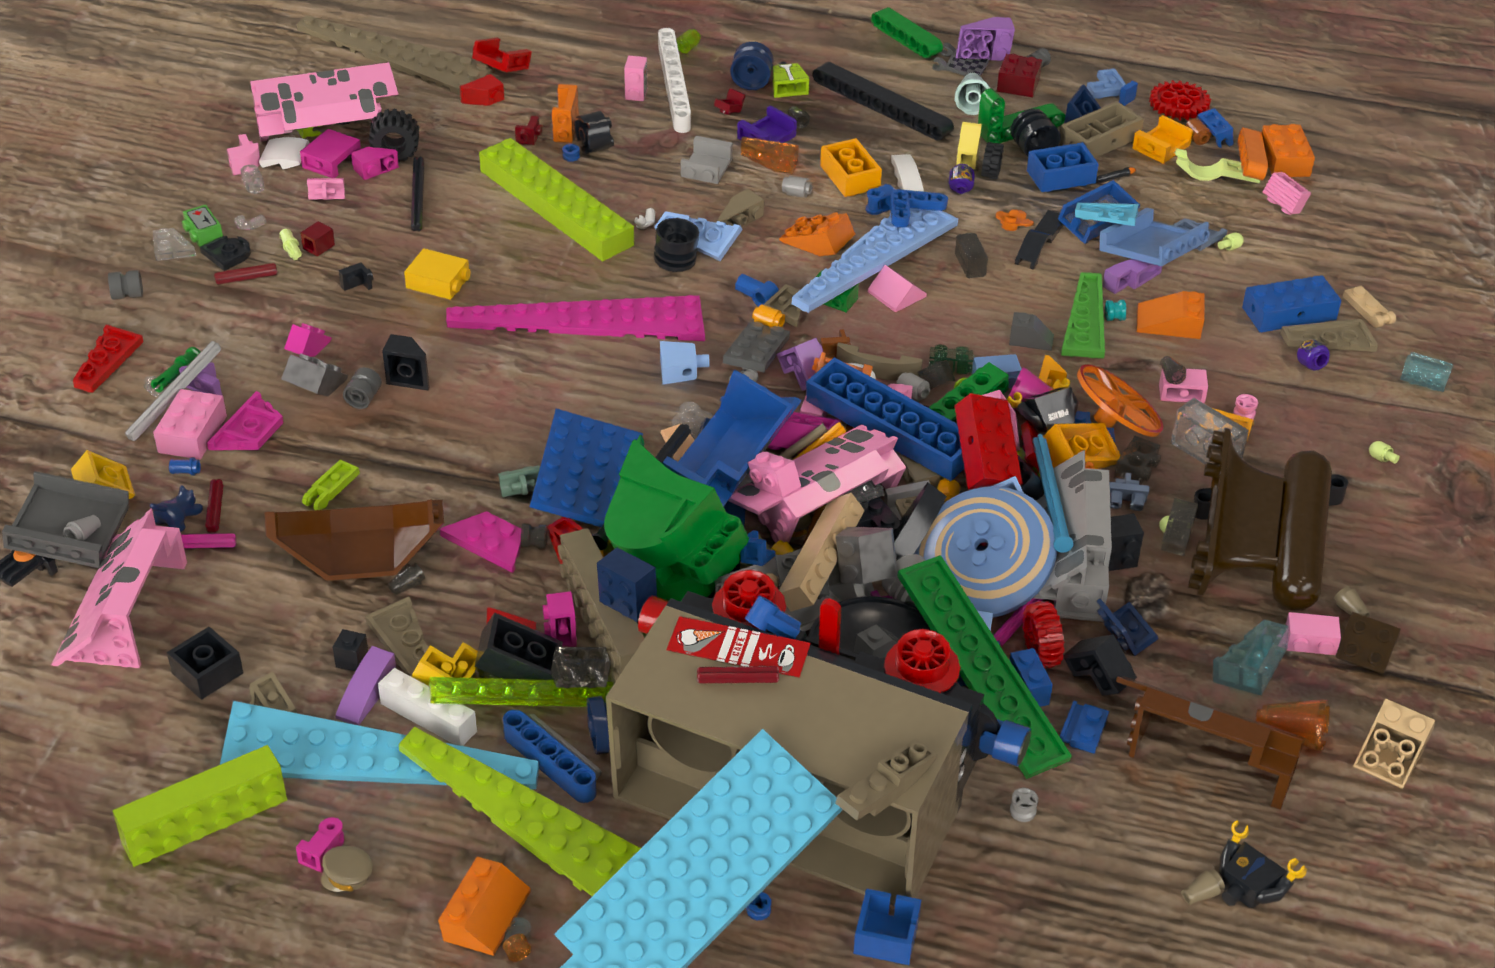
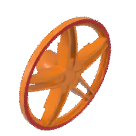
M1084 364L1079 368L1077 378L1081 386L1100 406L1093 415L1097 423H1104L1106 427L1112 428L1119 421L1126 427L1150 437H1156L1163 431V422L1158 413L1134 388L1114 374L1095 365ZM1093 373L1097 376L1099 381L1084 374ZM1118 386L1128 394H1122ZM1140 409H1145L1150 417ZM1127 415V416H1128L1130 419H1132L1136 424H1134L1133 422H1131V421H1129L1128 419L1124 418V416Z

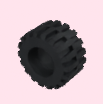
M386 109L384 113L379 112L377 117L372 119L370 125V147L395 149L398 155V162L402 159L403 161L408 160V156L412 157L418 149L419 125H417L416 119H412L410 113L405 114L404 110L397 111V109H393V111H389V109ZM398 133L403 137L394 139L386 136V134Z

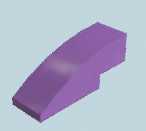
M1134 259L1118 263L1105 270L1102 287L1114 294L1127 286L1136 289L1159 275L1162 271V266Z
M374 646L369 649L348 684L336 712V719L360 725L380 698L378 683L391 670L396 668L394 653Z

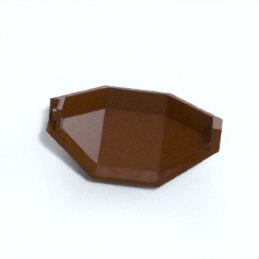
M443 499L331 510L264 512L266 537L326 581L398 575L444 524Z

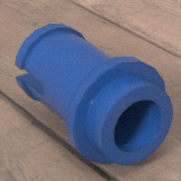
M191 457L190 460L171 459L169 462L171 474L190 473L191 476H195L201 470L200 461L194 457Z

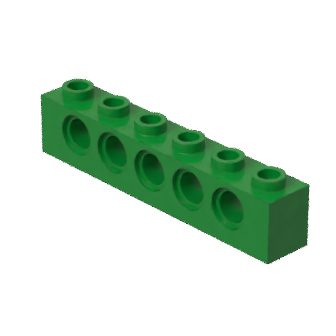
M988 362L983 367L978 368L969 378L964 379L952 391L947 392L938 402L933 403L929 409L957 423L954 405L970 393L984 395L1000 390L1004 394L1009 390V374Z

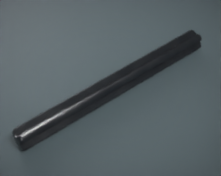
M421 156L414 157L411 230L414 232L422 230L424 158Z

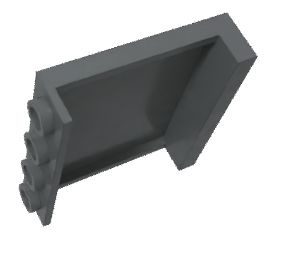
M34 471V485L12 526L5 525L2 530L4 548L99 568L112 539L116 536L129 509V492ZM91 515L97 516L101 522V526L85 541L67 538L63 535V529L68 522Z

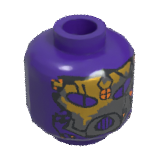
M967 164L954 166L949 173V187L959 194L973 189L975 181L974 170Z
M1309 339L1300 345L1297 359L1308 369L1313 371L1320 370L1329 362L1330 351L1319 341Z

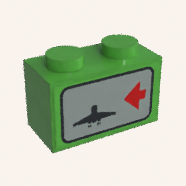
M206 204L183 211L184 220H182V226L185 232H189L192 242H196L199 247L223 237L221 224Z

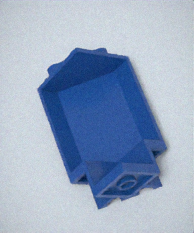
M734 370L720 408L678 462L667 456L662 464L680 476L714 487L724 506L749 473L748 462L755 459L757 454L766 450L802 400L797 397H779L766 387L751 380L747 375Z

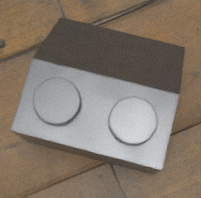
M847 527L836 535L841 583L866 584L897 576L893 528Z

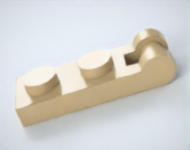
M1362 286L1344 290L1343 298L1374 328L1382 327L1385 323L1388 325L1395 323V313L1387 311Z

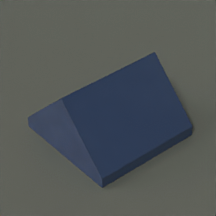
M1084 84L1080 86L1067 103L1065 123L1101 109Z

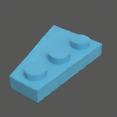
M1077 203L1075 217L1083 220H1097L1135 226L1139 204Z

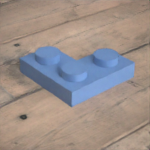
M1115 68L1099 70L1097 72L1099 81L1088 82L1087 89L1094 99L1111 96L1117 97L1120 96L1121 87L1125 86L1126 83Z

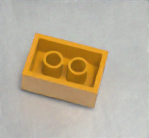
M857 138L821 146L820 166L844 197L865 193L869 189L881 186L882 169Z

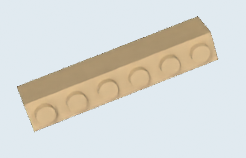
M852 493L839 496L827 503L779 590L784 595L786 606L791 612L814 605L838 561L836 535L847 527H856L865 510Z

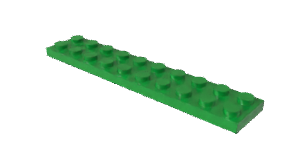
M939 555L899 570L897 573L898 579L930 629L943 635L949 642L950 648L958 656L961 667L959 674L970 690L984 694V704L994 713L996 719L1001 721L1008 720L1031 729L1028 749L1022 763L1018 766L1025 778L1029 779L1069 762L1072 758L1071 753L942 556Z

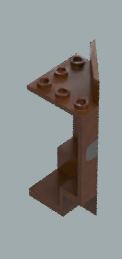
M1117 677L1116 682L1145 692L1143 697L1138 696L1134 710L1138 713H1135L1130 728H1133L1134 731L1131 730L1127 740V745L1131 746L1129 757L1134 758L1153 713L1253 747L1248 765L1279 776L1271 807L1281 810L1295 773L1305 737L1128 677Z

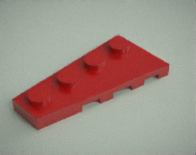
M106 324L103 328V335L99 336L96 340V347L94 350H90L87 362L81 365L74 377V388L94 393L144 342L143 336Z

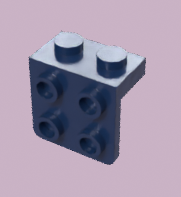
M1101 598L1096 601L1099 609L1096 611L1104 621L1103 624L1111 634H1115L1116 640L1125 651L1129 649L1136 656L1159 639L1157 634L1130 602L1112 613Z

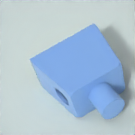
M660 341L662 384L695 380L697 378V368L709 367V354L696 355L695 344Z

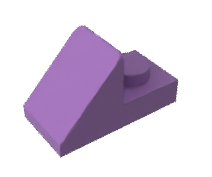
M210 362L186 388L197 392L222 395L214 363ZM187 366L179 368V372L181 373Z

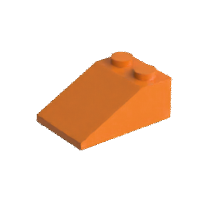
M1182 291L1138 303L1136 332L1201 339L1204 324L1205 293Z

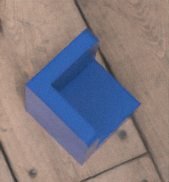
M753 530L748 534L749 541L741 550V563L763 566L775 557L774 550L766 549V540L759 539L758 531Z

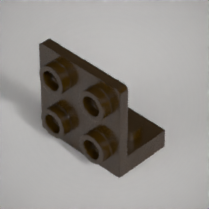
M1352 612L1338 647L1336 658L1383 675L1394 646L1398 641L1401 629Z

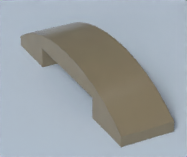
M838 343L837 345L838 360L844 363L873 366L872 371L877 379L897 381L904 372L913 373L921 378L923 359L901 355L900 360L860 353L858 346Z

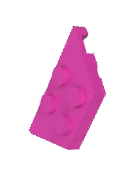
M256 391L207 442L208 450H259L284 423L283 416L277 410H274L268 401L265 402L261 394Z
M486 511L442 527L440 529V536L513 573L516 568V559L520 554V546L524 540V530Z

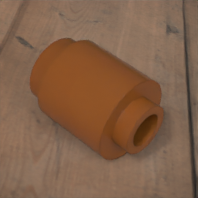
M1193 118L1186 123L1185 126L1193 130L1191 139L1197 145H1203L1209 141L1211 131L1201 120Z

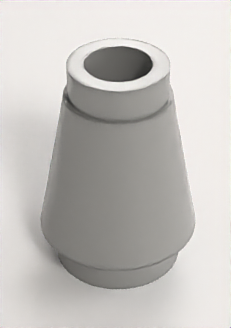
M95 515L68 522L63 529V535L67 538L85 541L101 526V522Z

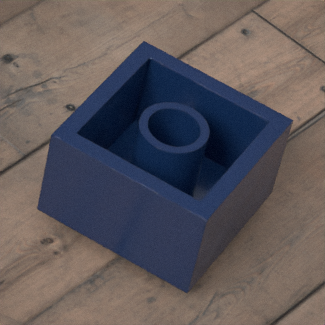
M618 547L597 562L599 601L605 606H609L622 615L638 622L641 609L646 600L652 595L657 597L656 568Z

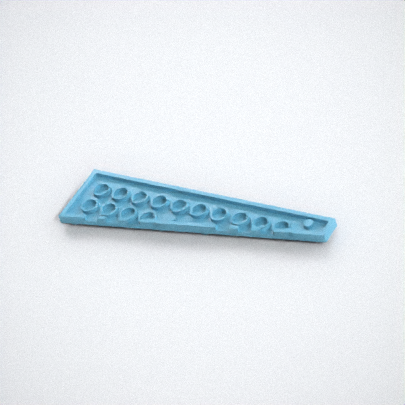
M233 701L220 765L268 745L281 766L283 778L447 785L445 782H439L431 773L422 769L399 751V743L406 736L404 734ZM446 743L530 789L537 788L539 762L536 760Z

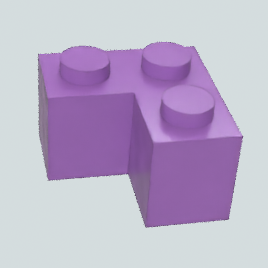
M814 338L776 354L784 374L794 371L802 391L806 390V381L809 377L811 378L815 374V371L812 370L815 357H820L823 348L817 338Z

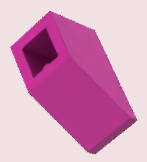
M366 147L351 153L353 170L364 180L399 168L398 155L395 149Z
M302 323L301 327L292 324L284 349L299 355L302 353L315 357L331 342L332 337L324 335L325 330Z

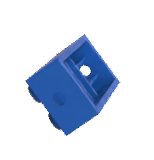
M1321 275L1246 287L1242 308L1261 333L1279 330L1282 326L1337 320L1342 300L1324 276Z

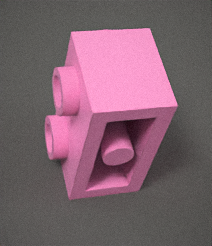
M762 452L757 454L755 459L748 462L750 468L749 475L754 482L755 488L784 497L801 487L793 460L769 452Z

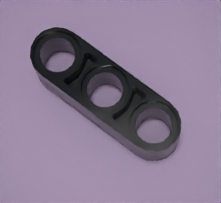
M1018 455L1023 483L1020 487L1026 495L1036 501L1044 495L1042 480L1032 467Z

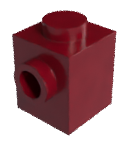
M319 221L300 232L303 249L317 257L335 246L333 228Z

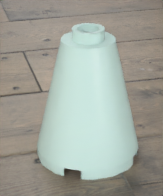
M967 74L955 91L957 107L968 115L979 114L981 94L986 89H989L990 86L978 74Z

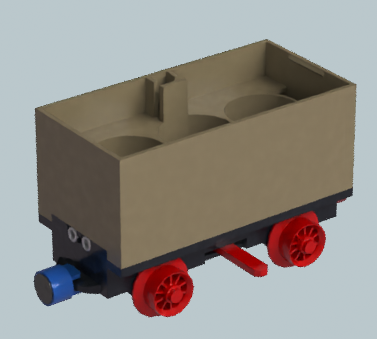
M742 570L730 575L725 580L723 587L711 599L687 591L681 602L672 598L667 601L653 595L650 596L644 603L638 619L639 631L647 635L606 696L613 798L670 820L762 729L837 798L838 794L875 772L879 761L917 738L937 753L938 756L927 771L904 794L876 816L868 813L859 820H856L842 810L789 864L791 867L864 895L866 888L891 893L890 905L895 906L896 895L911 898L917 897L961 807L963 788L977 760L992 755L994 759L1018 767L1024 759L1031 738V729L1008 720L1001 721L996 719L994 713L984 704V694L959 685L957 680L961 667L958 656L950 648L949 642L944 636L935 631L919 629L904 634L898 643L890 649L885 658H879L862 651L857 654L839 647L841 605L836 600L827 598L820 605L819 640L807 636L806 632L800 630L795 640L811 643L799 678L779 674V681L777 683L700 684L697 682L698 667L742 666L667 651V646L679 616L775 635L767 629L763 631L748 622L745 617L759 595L770 600L781 611L785 612L786 603L784 595L768 575L761 571Z

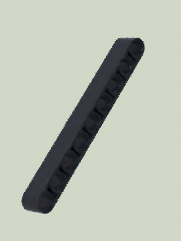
M825 62L812 72V77L816 83L934 140L939 141L954 130V124L948 117L831 62Z

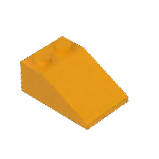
M1104 423L1054 424L1043 436L1047 440L1053 468L1085 450V464L1090 461L1094 464V469H1102L1123 461Z

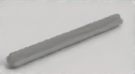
M211 341L125 431L128 439L136 441L173 402L180 389H185L221 351L218 343Z

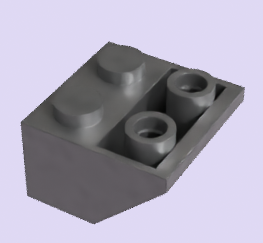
M300 353L299 357L290 354L281 379L328 397L347 380L348 375L342 373V368Z

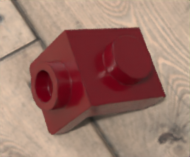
M729 89L726 99H715L714 106L719 108L721 113L728 115L731 112H741L746 95L735 89Z
M531 116L527 126L516 125L515 138L519 144L535 145L538 136L542 134V124H539V116Z

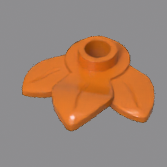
M1013 209L1009 213L997 211L995 215L1000 220L1001 227L1008 231H1016L1018 226L1029 227L1034 224V221L1026 219L1027 214L1022 210Z

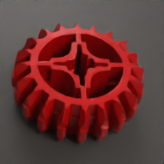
M1038 601L1027 605L1022 619L1023 637L1025 638L1027 649H1035L1045 669L1060 665L1064 657L1065 642L1060 616L1057 615L1056 608L1048 601Z

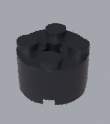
M601 111L576 117L578 120L574 122L577 141L582 142L583 146L580 148L584 154L609 149L614 146V140L610 133L612 123L609 117H605Z

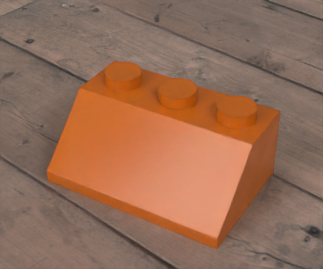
M477 856L438 919L443 941L494 956L531 892L530 887L502 863Z

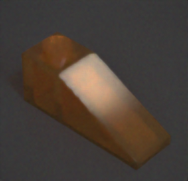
M748 137L741 138L742 156L774 172L794 173L798 163L799 145Z

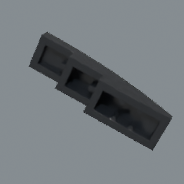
M928 482L900 520L902 522L893 534L896 561L901 557L916 552L947 497Z

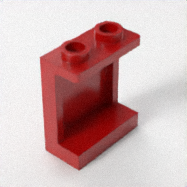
M500 38L475 41L473 59L504 72L529 69L532 51L528 49L509 52L499 49Z

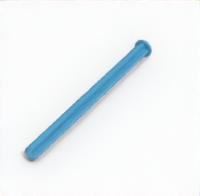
M1038 434V437L1033 438V445L1050 520L1053 524L1055 538L1053 545L1056 551L1064 553L1072 549L1073 540L1069 537L1047 440L1043 438V435Z

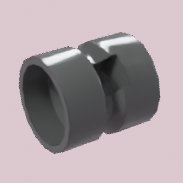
M130 270L125 275L121 271L108 273L109 290L112 300L125 299L126 294L133 298L143 297L140 270Z
M366 367L356 370L351 381H349L343 391L345 401L357 409L368 407L374 395H376L381 387L382 380L379 374Z

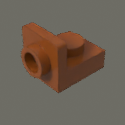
M844 329L839 330V337L821 338L820 344L823 352L826 353L825 357L837 358L838 343L851 345L850 337H846Z

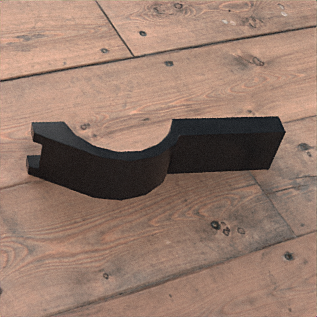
M1048 210L1035 230L1030 229L1027 232L1016 256V265H1019L1023 259L1031 262L1030 269H1035L1044 244L1046 242L1052 243L1064 225L1058 220L1060 213Z

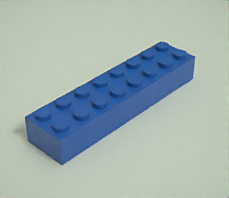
M835 357L806 381L807 402L854 428L864 425L867 426V430L872 431L875 429L881 431L888 438L892 436L897 437L898 440L893 448L895 451L949 481H952L965 469L958 425L950 419Z

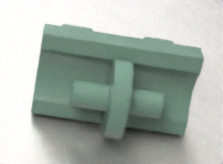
M529 466L523 469L498 473L502 497L521 493L522 495H527L528 492L534 491L540 466Z

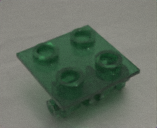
M940 344L930 347L929 359H934V361L929 360L928 369H933V372H943L944 360H947L945 373H948L949 361H953L952 373L955 371V361H957V374L972 373L973 364H968V362H973V351L969 350L968 347L958 346L956 349H949L948 346Z

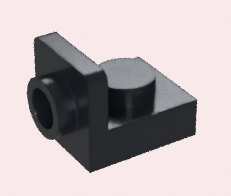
M362 262L339 270L340 286L344 291L362 284L368 290L372 289L373 274Z

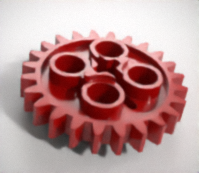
M1172 80L1171 83L1164 81V85L1158 83V86H1154V89H1151L1149 102L1154 111L1158 110V114L1164 113L1166 117L1171 116L1172 120L1177 117L1179 121L1182 118L1189 121L1190 117L1196 119L1198 114L1209 110L1211 98L1210 94H1207V90H1202V87H1195V83L1189 85L1188 81L1182 83L1179 80L1176 83Z

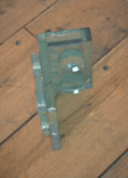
M1411 352L1406 358L1400 380L1444 392L1453 364Z

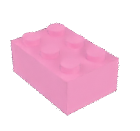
M180 389L153 432L158 453L187 458L194 457L201 460L208 449L207 442L216 434L227 416L223 396Z

